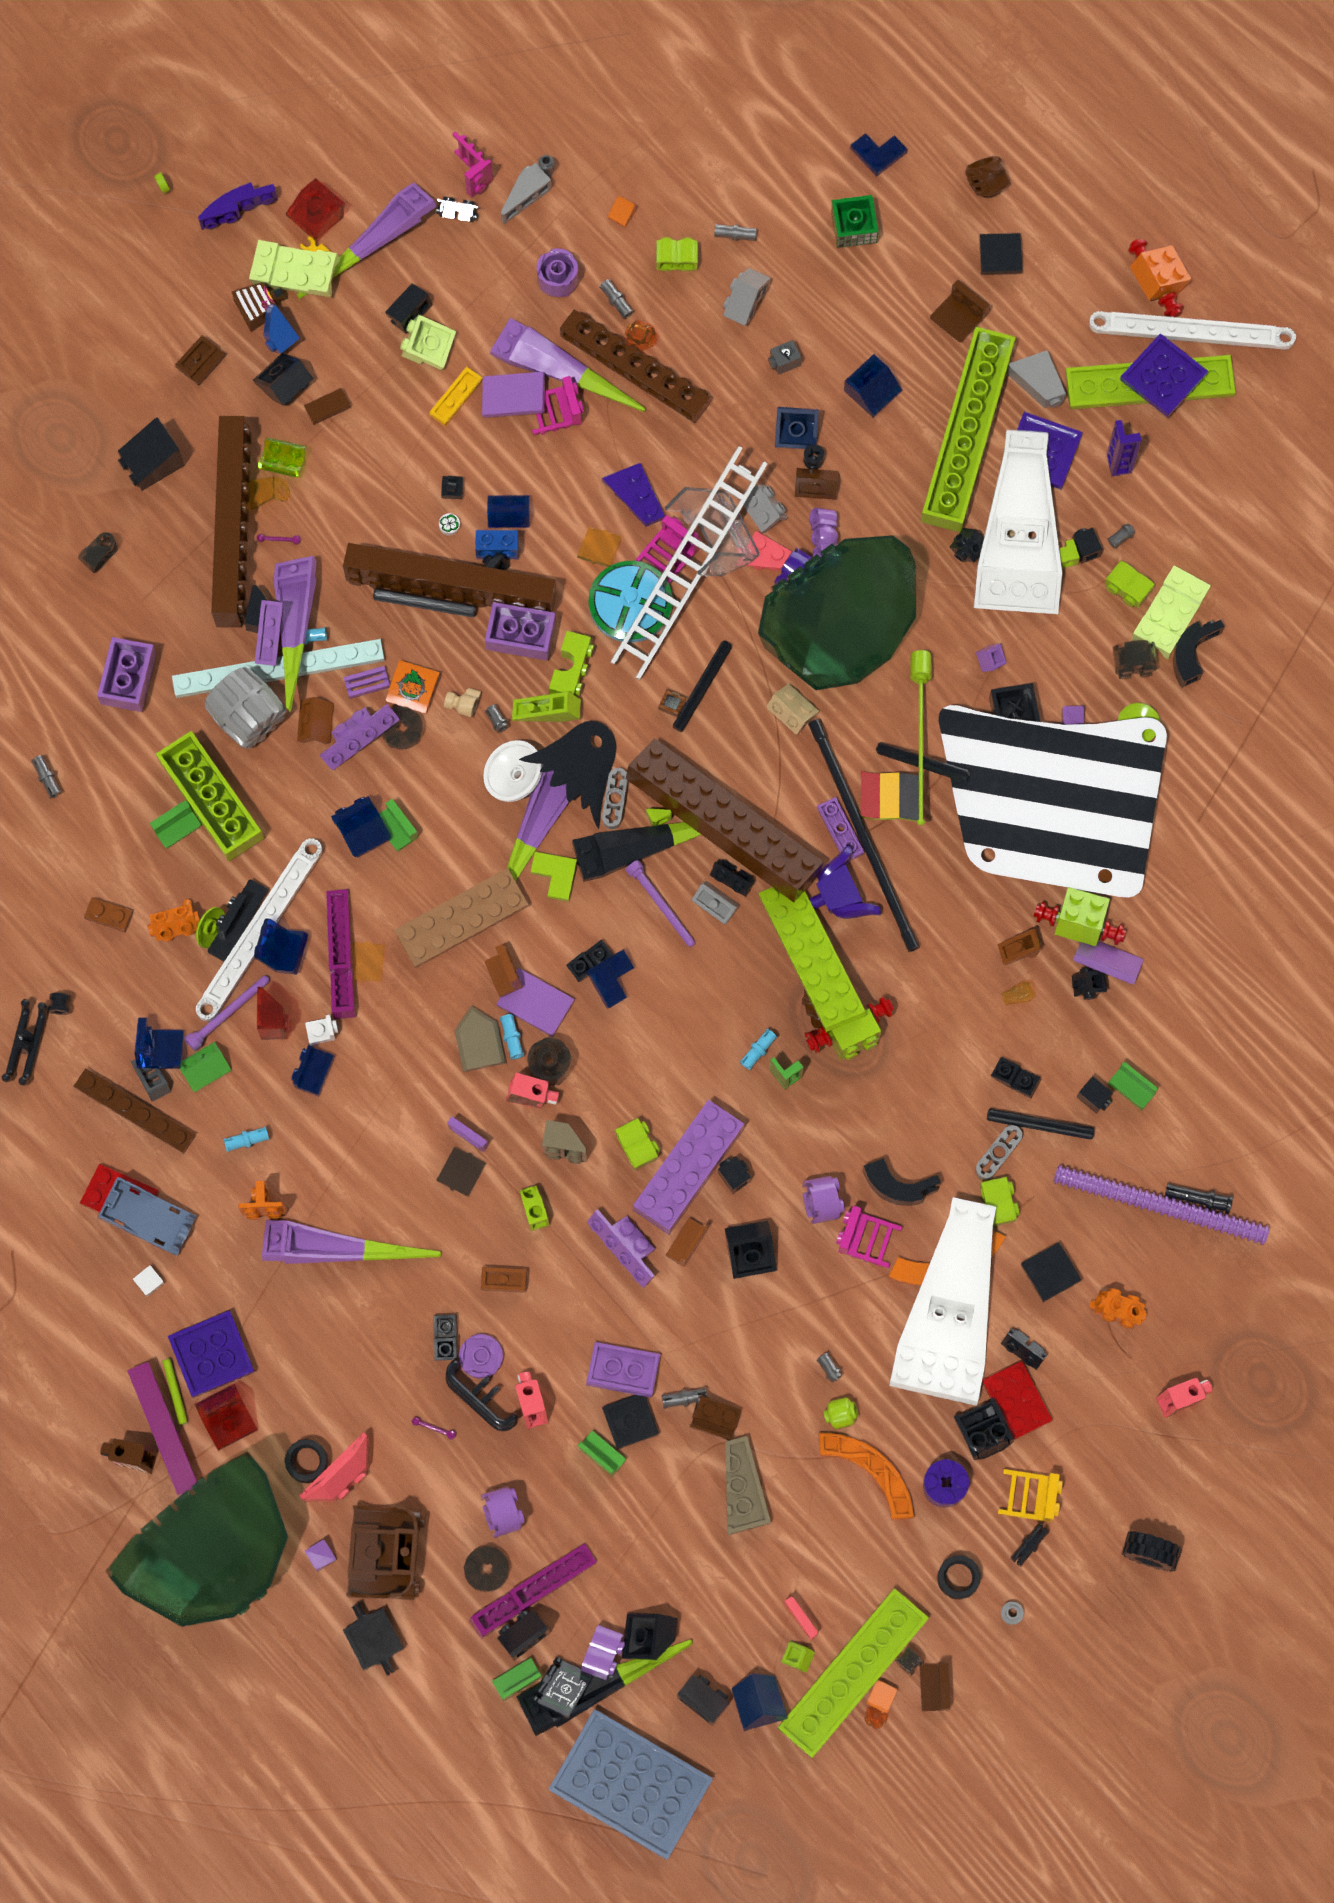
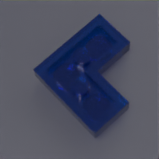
M866 133L850 145V149L876 177L908 152V149L895 135L880 147Z
M624 949L586 971L607 1009L627 998L617 981L618 977L634 968Z

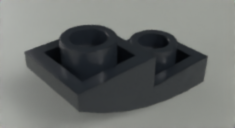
M601 939L585 953L581 952L566 966L577 981L581 982L615 958V955Z
M1002 1057L991 1074V1077L1031 1099L1041 1082L1039 1076L1021 1069L1020 1065Z
M456 1314L434 1315L435 1361L457 1360Z

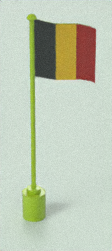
M917 650L910 655V679L919 684V775L905 773L875 774L861 771V816L867 819H903L915 821L920 826L925 824V820H923V684L931 680V653L925 650Z

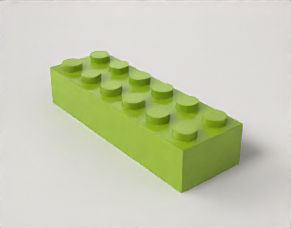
M192 731L156 753L159 763L228 862L264 839L262 831Z

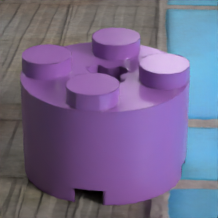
M556 248L546 254L544 253L537 262V277L540 289L550 296L567 297L576 288L579 280L578 264L569 251Z
M826 1176L803 1181L802 1188L807 1187V1193H803L804 1206L808 1218L813 1217V1220L810 1221L811 1224L839 1219L840 1213L844 1212V1203L838 1196L837 1191L840 1189L838 1179Z
M504 1487L481 1495V1501L486 1499L483 1511L490 1531L495 1529L494 1538L521 1530L524 1517L521 1510L517 1511L515 1502L518 1499L514 1488Z

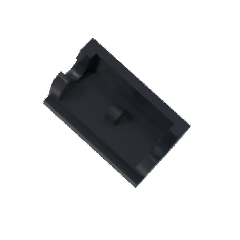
M411 283L385 313L391 319L390 322L407 334L408 331L406 329L410 320H414L418 315L423 316L433 304L428 293Z

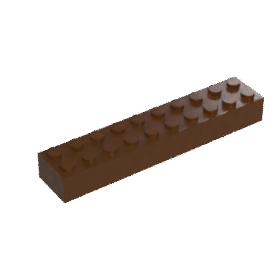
M219 416L211 609L216 628H242V620L246 618L243 601H246L244 581H247V568H245L244 561L248 560V550L246 549L245 542H248L249 538L246 522H249L247 502H250V491L248 490L247 483L251 481L248 464H251L249 444H252V432H250V425L246 423L244 416Z
M348 543L343 562L346 581L352 585L359 586L365 584L374 589L388 588L392 591L410 592L420 596L427 595L436 599L443 600L444 598L453 602L472 603V605L480 608L484 606L492 607L493 602L553 612L557 595L555 579Z
M655 738L628 765L625 779L667 810H671L675 816L793 903L819 876L823 861Z

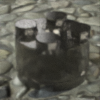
M1147 640L1125 642L1124 647L1119 648L1118 645H1115L1112 648L1115 673L1119 675V679H1129L1131 675L1140 674V677H1150L1152 672L1158 669L1155 642L1153 641L1150 645H1148Z
M551 1037L544 1038L534 1043L528 1052V1068L532 1077L549 1082L548 1086L560 1085L569 1076L572 1068L571 1054L561 1040ZM549 1059H553V1063L550 1065L546 1064Z

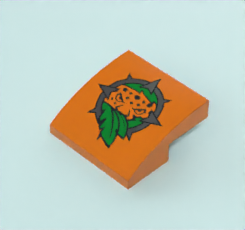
M399 660L386 701L427 713L440 672Z

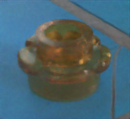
M869 1707L865 1712L866 1724L875 1729L881 1728L882 1724L887 1721V1714L874 1707Z

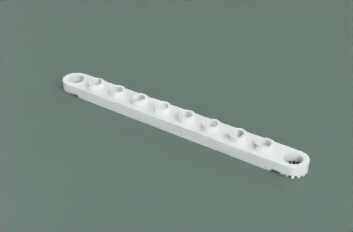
M1103 311L1094 312L1089 320L1090 329L1100 334L1156 338L1161 333L1169 340L1284 350L1291 348L1296 340V334L1291 328L1118 312L1108 313ZM1101 318L1105 321V325L1097 326L1094 320ZM1286 334L1291 340L1283 343L1279 336Z
M309 838L302 843L196 1005V1013L201 1020L211 1021L218 1015L321 857L322 846L318 840ZM315 845L317 852L314 855H308L305 852L307 846ZM204 1005H211L213 1012L209 1015H203L201 1009Z

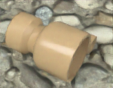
M468 688L461 696L448 691L444 701V708L451 710L455 708L460 715L472 718L482 691Z

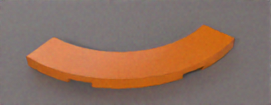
M992 1230L991 1258L996 1254L1006 1236ZM898 1257L888 1278L908 1285L921 1286L930 1263H916Z
M819 1433L820 1456L841 1458L864 1469L881 1487L889 1505L891 1520L914 1519L910 1495L900 1474L880 1452L862 1441L845 1435Z

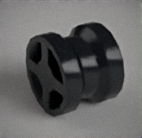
M815 444L806 447L803 455L805 467L808 469L821 468L824 462V450L822 447Z
M51 993L49 996L51 1005L48 1006V1012L56 1015H68L70 1012L68 1003L71 1001V996L64 993Z

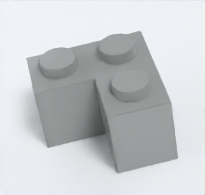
M750 268L744 273L741 272L738 278H734L731 283L730 290L732 292L730 297L728 296L724 302L723 308H725L723 316L746 326L752 320L758 301L764 297L771 278Z

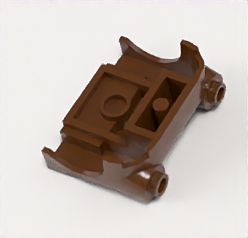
M353 1505L354 1515L348 1565L349 1581L346 1596L349 1598L415 1600V1596L420 1595V1582H416L415 1578L418 1533L420 1528L425 1526V1514H421L420 1509H409L403 1506L380 1508Z

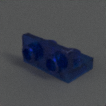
M529 495L488 496V528L530 527Z
M308 1044L307 1049L303 1048L299 1060L301 1063L299 1068L294 1069L291 1077L294 1088L319 1097L335 1056Z

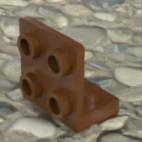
M957 280L952 285L951 294L930 315V319L961 343L987 316L989 304L961 281Z

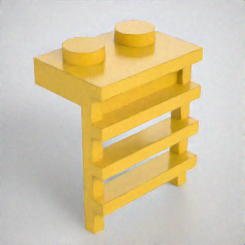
M1003 1470V1474L1012 1476L1007 1510L998 1509V1514L1020 1517L1022 1519H1033L1035 1521H1046L1048 1523L1053 1521L1054 1516L1058 1517L1060 1503H1056V1497L1062 1491V1481H1059V1474L1050 1473L1049 1476ZM1017 1476L1025 1477L1020 1512L1012 1511ZM1030 1478L1038 1479L1034 1514L1025 1513Z

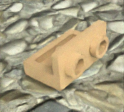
M790 684L777 691L767 705V709L796 735L800 733L805 724L814 719L819 713Z

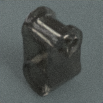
M108 532L99 534L90 545L81 551L78 559L93 573L98 572L117 552L118 545L115 538Z

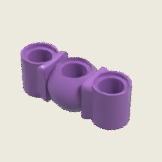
M813 508L809 516L811 530H813L812 543L815 546L813 558L818 561L820 566L836 568L840 562L839 546L836 545L838 533L834 529L837 527V514L834 510Z

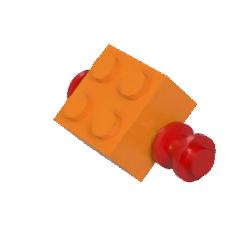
M1134 240L1128 249L1130 254H1135L1137 257L1130 266L1133 274L1148 300L1161 298L1158 301V305L1165 307V317L1177 318L1182 314L1184 306L1182 303L1177 304L1175 300L1177 294L1191 281L1189 273L1173 245L1147 251L1145 248L1148 245L1146 240Z

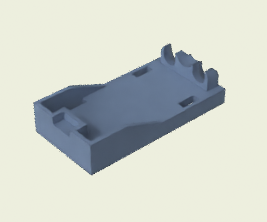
M117 1177L97 1218L177 1256L196 1216ZM130 1188L140 1192L139 1195L130 1192ZM171 1207L177 1211H180L179 1215L170 1211L169 1208ZM116 1219V1220H118L119 1222L125 1223V1225L122 1226V1225H120V1224L114 1222V1220ZM156 1238L164 1242V1245L161 1246L153 1241Z

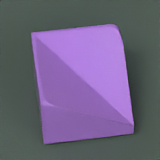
M1001 644L989 645L976 652L983 672L993 671L1007 663Z
M1063 706L1061 711L1062 725L1084 724V706Z
M324 1539L305 1550L317 1572L336 1561L335 1556Z

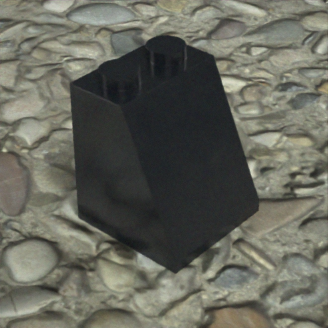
M158 417L152 420L118 450L120 466L123 470L128 469L131 474L128 476L134 486L138 485L141 491L185 466L179 448Z

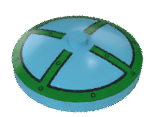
M622 561L604 569L594 580L589 592V611L598 629L608 637L622 642L662 573L653 566L639 561ZM665 578L659 590L672 597L670 585ZM655 595L648 607L669 620L672 605L659 596ZM644 613L637 626L652 635H656L665 625ZM634 631L628 642H640L647 640V638Z

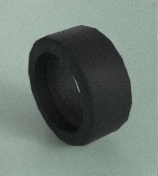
M309 1439L298 1440L292 1444L287 1450L284 1459L285 1467L290 1476L296 1481L306 1484L316 1480L328 1466V1457L323 1447L316 1441ZM309 1448L317 1452L320 1463L316 1471L305 1475L295 1469L293 1460L298 1451Z
M961 1555L952 1556L945 1560L937 1576V1582L941 1591L946 1596L958 1600L968 1598L975 1593L981 1579L977 1564L972 1559ZM962 1564L971 1571L972 1582L967 1589L956 1591L947 1584L946 1572L952 1565Z

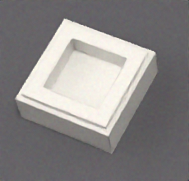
M148 1266L133 1278L147 1297L164 1284L163 1280L151 1266Z

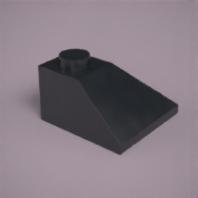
M627 1613L622 1659L657 1660L675 1641L678 1618L662 1614Z

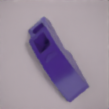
M251 182L220 196L199 215L198 219L201 229H213L223 223H233L237 219H241L239 211H248L255 206L269 205L278 200L274 184L253 189Z

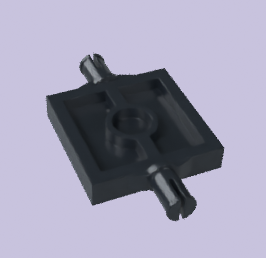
M358 1603L356 1605L360 1613L355 1605L351 1607L357 1620L351 1626L343 1629V1632L363 1671L374 1665L381 1664L386 1676H389L391 1674L388 1668L392 1674L395 1672L389 1660L394 1654L404 1650L383 1608L373 1614H365L361 1604Z

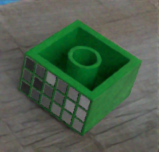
M873 195L832 200L831 215L837 248L877 243L878 226Z

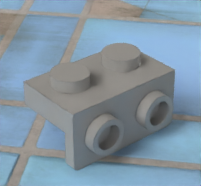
M757 484L752 489L743 506L760 531L766 533L780 520L785 521L788 516L785 513V507L774 498L773 490L768 485Z

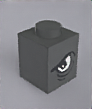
M791 340L770 349L768 362L771 369H775L777 374L780 375L801 366V356L794 341Z

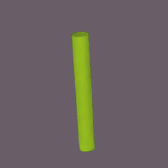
M171 1359L163 1360L162 1363L179 1425L187 1424L188 1421Z

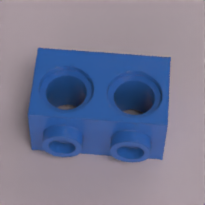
M476 530V559H484L486 555L493 558L496 552L503 555L505 559H518V530Z

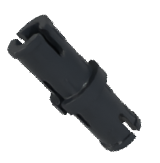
M1038 1523L1027 1538H1023L1021 1546L1010 1557L1014 1563L1020 1557L1017 1561L1018 1566H1023L1031 1553L1038 1550L1037 1546L1049 1534L1048 1529L1044 1528L1042 1530V1524Z

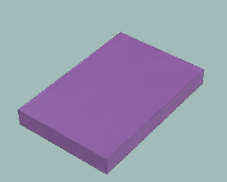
M544 372L484 376L482 416L488 418L544 413Z
M1098 941L1096 947L1080 942L1073 960L1133 985L1144 959Z
M518 968L517 973L523 988L500 998L497 1006L553 1037L575 1000Z
M595 1342L586 1386L652 1398L660 1354Z

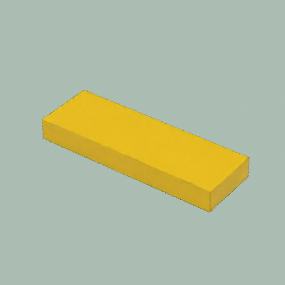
M466 366L431 409L429 416L446 427L483 382V377Z

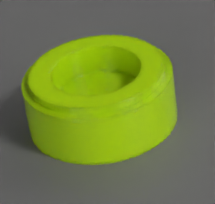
M162 173L156 174L154 177L162 193L165 194L171 191Z

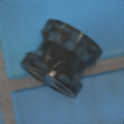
M909 1647L904 1650L902 1657H898L895 1660L910 1676L915 1673L917 1666H921L924 1663Z

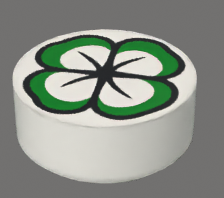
M445 514L440 518L439 529L444 535L451 536L459 531L460 521L456 515Z

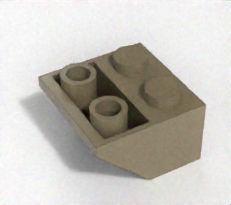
M547 1120L542 1143L543 1155H547V1158L551 1160L569 1159L568 1162L574 1164H581V1161L587 1162L586 1147L568 1123Z

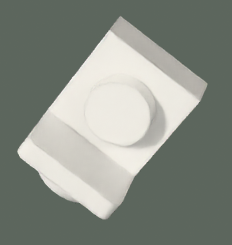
M326 1015L325 1019L305 1023L310 1045L336 1040L334 1033H338L336 1020L331 1019L330 1015Z

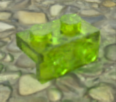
M266 438L264 441V451L258 462V469L299 478L305 464L306 447Z

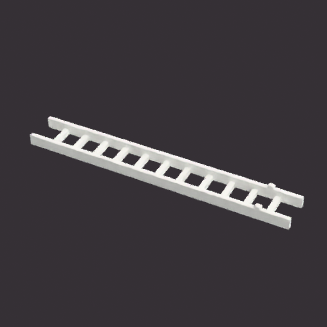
M740 446L735 450L609 662L615 664L623 649L643 660L644 663L635 676L637 680L643 675L767 466V463L763 462L755 476L750 475L751 471L743 466L734 465L742 450ZM730 469L751 482L744 494L723 482ZM719 487L740 499L733 512L712 500ZM709 505L729 517L723 530L701 518ZM698 523L719 535L712 548L691 536ZM687 541L708 553L701 566L680 554ZM677 559L698 571L691 584L670 572ZM666 576L687 589L680 602L659 590ZM655 595L676 607L669 620L648 608ZM644 613L666 625L659 638L637 626ZM634 631L655 643L648 656L627 644Z

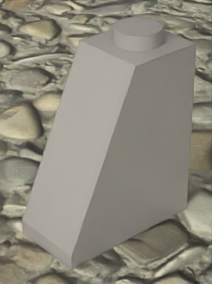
M1048 351L1009 363L1008 376L1042 407L1047 408L1051 406V408H1055L1064 402L1066 393Z

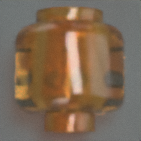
M636 320L626 328L627 343L637 346L640 350H647L653 347L657 340L654 326L644 321Z

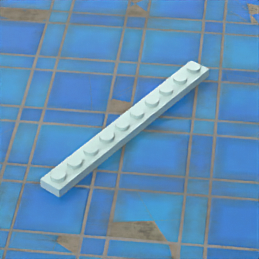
M381 639L302 653L298 677L384 662ZM283 656L277 657L276 666L255 664V661L174 675L172 680L175 697L181 698L209 693L224 677L234 670L243 667L251 669L264 682L285 679Z

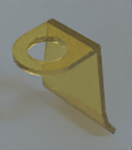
M276 477L255 479L247 483L248 490L250 491V502H247V509L249 510L255 509L273 498L285 502L290 497L288 485ZM279 485L283 486L285 489L284 497L281 496L279 493Z

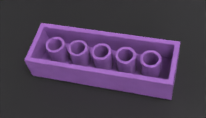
M708 1100L633 1205V1211L670 1235L743 1132L744 1123Z

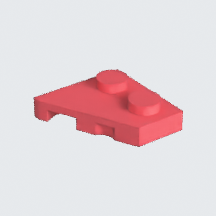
M756 531L736 560L735 566L739 568L741 566L754 567V569L763 570L767 568L773 571H781L792 551Z

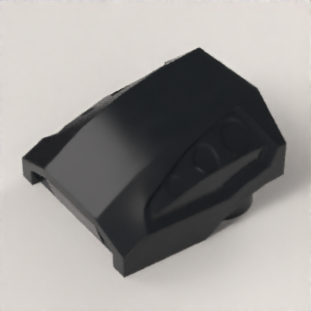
M994 1398L990 1399V1402L965 1414L954 1416L956 1425L968 1446L973 1460L988 1458L1005 1450L1014 1442V1438Z

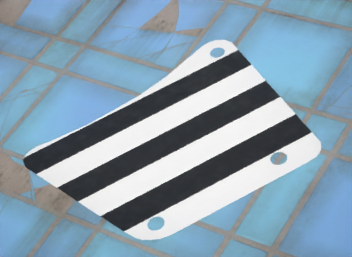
M949 705L942 708L938 721L947 764L966 769L970 773L967 782L950 779L965 849L969 859L978 868L991 874L1118 897H1133L1141 891L1167 738L1166 730L1158 720L1153 718H1137L1100 724L1061 725L1008 719L962 706ZM1145 729L1155 731L1156 738L1153 742L1148 743L1143 740L1142 732ZM986 848H990L995 852V859L991 862H985L981 857L982 851ZM1102 869H1107L1112 873V880L1110 882L1102 883L1098 879V873Z

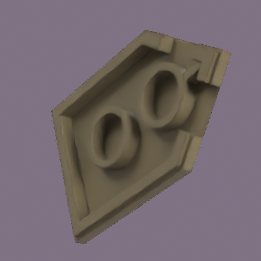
M471 1006L454 1030L463 1072L505 1064L497 1021Z

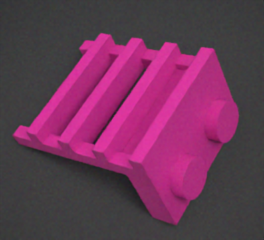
M454 132L452 136L458 141L459 150L456 149L454 153L470 168L464 176L466 193L473 198L476 194H481L486 189V186L493 181L491 161L489 159L484 161L483 153L481 151L476 153L475 145L473 143L468 145L467 137L464 134L460 137Z
M570 376L562 378V387L545 391L544 401L551 425L544 427L541 414L536 413L539 428L532 430L533 435H543L548 431L553 430L555 432L560 428L565 427L567 429L572 425H581V414L584 413L581 401L577 402L578 388L576 382L572 383ZM556 394L563 422L558 424L555 422L548 397Z
M666 515L662 520V529L636 558V561L641 562L644 558L664 572L666 566L649 555L648 552L652 549L669 562L672 556L656 545L657 541H662L672 550L676 551L688 530L683 527L677 518H671ZM693 531L691 536L700 541L698 534ZM687 541L680 554L692 560V557L700 548ZM676 560L674 563L676 569L672 573L678 575L686 564ZM669 577L667 579L669 584L673 581Z
M853 1206L851 1211L847 1210L843 1223L847 1224L845 1231L839 1232L836 1244L840 1245L838 1253L876 1264L879 1267L889 1268L890 1264L883 1262L882 1258L892 1229L901 1232L902 1226L861 1213V1208ZM870 1221L875 1223L866 1253L863 1255L857 1253L866 1223ZM882 1225L888 1227L878 1259L869 1256L879 1226Z

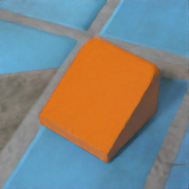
M618 196L608 214V218L626 227L636 212V206Z
M877 1680L867 1704L884 1713H888L897 1689Z

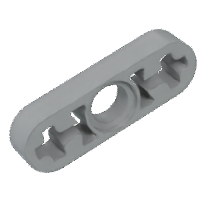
M622 768L611 770L608 777L602 821L603 825L611 830L618 828L622 822L628 780L625 779L627 772ZM617 774H620L621 778L624 779L620 780L619 788H615L616 781L614 778L617 777ZM612 794H619L621 801L613 804L609 801V797ZM611 809H615V818L618 819L614 820L613 823H609V819H606L610 818Z
M1014 1125L1007 1126L980 1159L975 1168V1173L979 1179H991L1018 1146L1022 1139V1131L1019 1127ZM1014 1131L1017 1133V1140L1012 1139L1009 1142L1008 1146L1011 1147V1149H1009L1007 1145L1004 1144L1009 1136L1007 1132L1013 1133ZM996 1147L1003 1148L1005 1156L1000 1159L994 1157L993 1149ZM990 1160L994 1162L990 1166V1174L987 1172L985 1174L981 1173V1165L985 1167Z

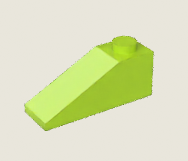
M569 692L513 700L512 720L529 722L580 720L581 699Z

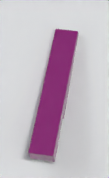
M348 889L326 891L332 1014L334 1019L356 1017L349 891Z
M149 1362L127 1370L177 1495L199 1487Z
M584 1543L470 1617L469 1621L479 1637L483 1639L597 1562Z

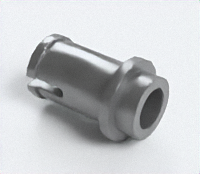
M543 155L539 158L538 165L548 177H551L554 159L549 155Z
M1123 524L1121 529L1108 537L1107 540L1116 549L1128 538L1132 539L1135 531L1130 524Z
M491 705L484 711L493 724V730L500 733L508 728V720L503 718L497 705Z
M825 1353L817 1359V1362H819L827 1375L826 1379L830 1380L831 1383L842 1377L841 1368H837L829 1353Z

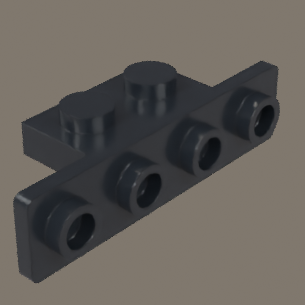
M249 879L243 891L239 892L236 897H231L227 904L228 912L226 915L222 914L216 923V926H218L217 935L208 949V954L225 962L268 890L266 887Z

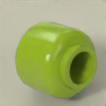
M849 1398L830 1401L827 1410H824L826 1423H831L835 1429L854 1425L855 1420L858 1419L856 1403L854 1401L851 1402Z

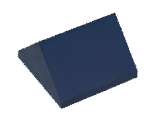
M777 407L775 447L806 449L809 445H817L819 409Z
M752 1673L731 1688L743 1731L788 1719L775 1676Z

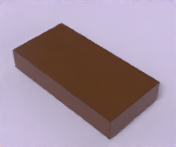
M339 388L305 404L304 408L313 425L351 408L342 388Z

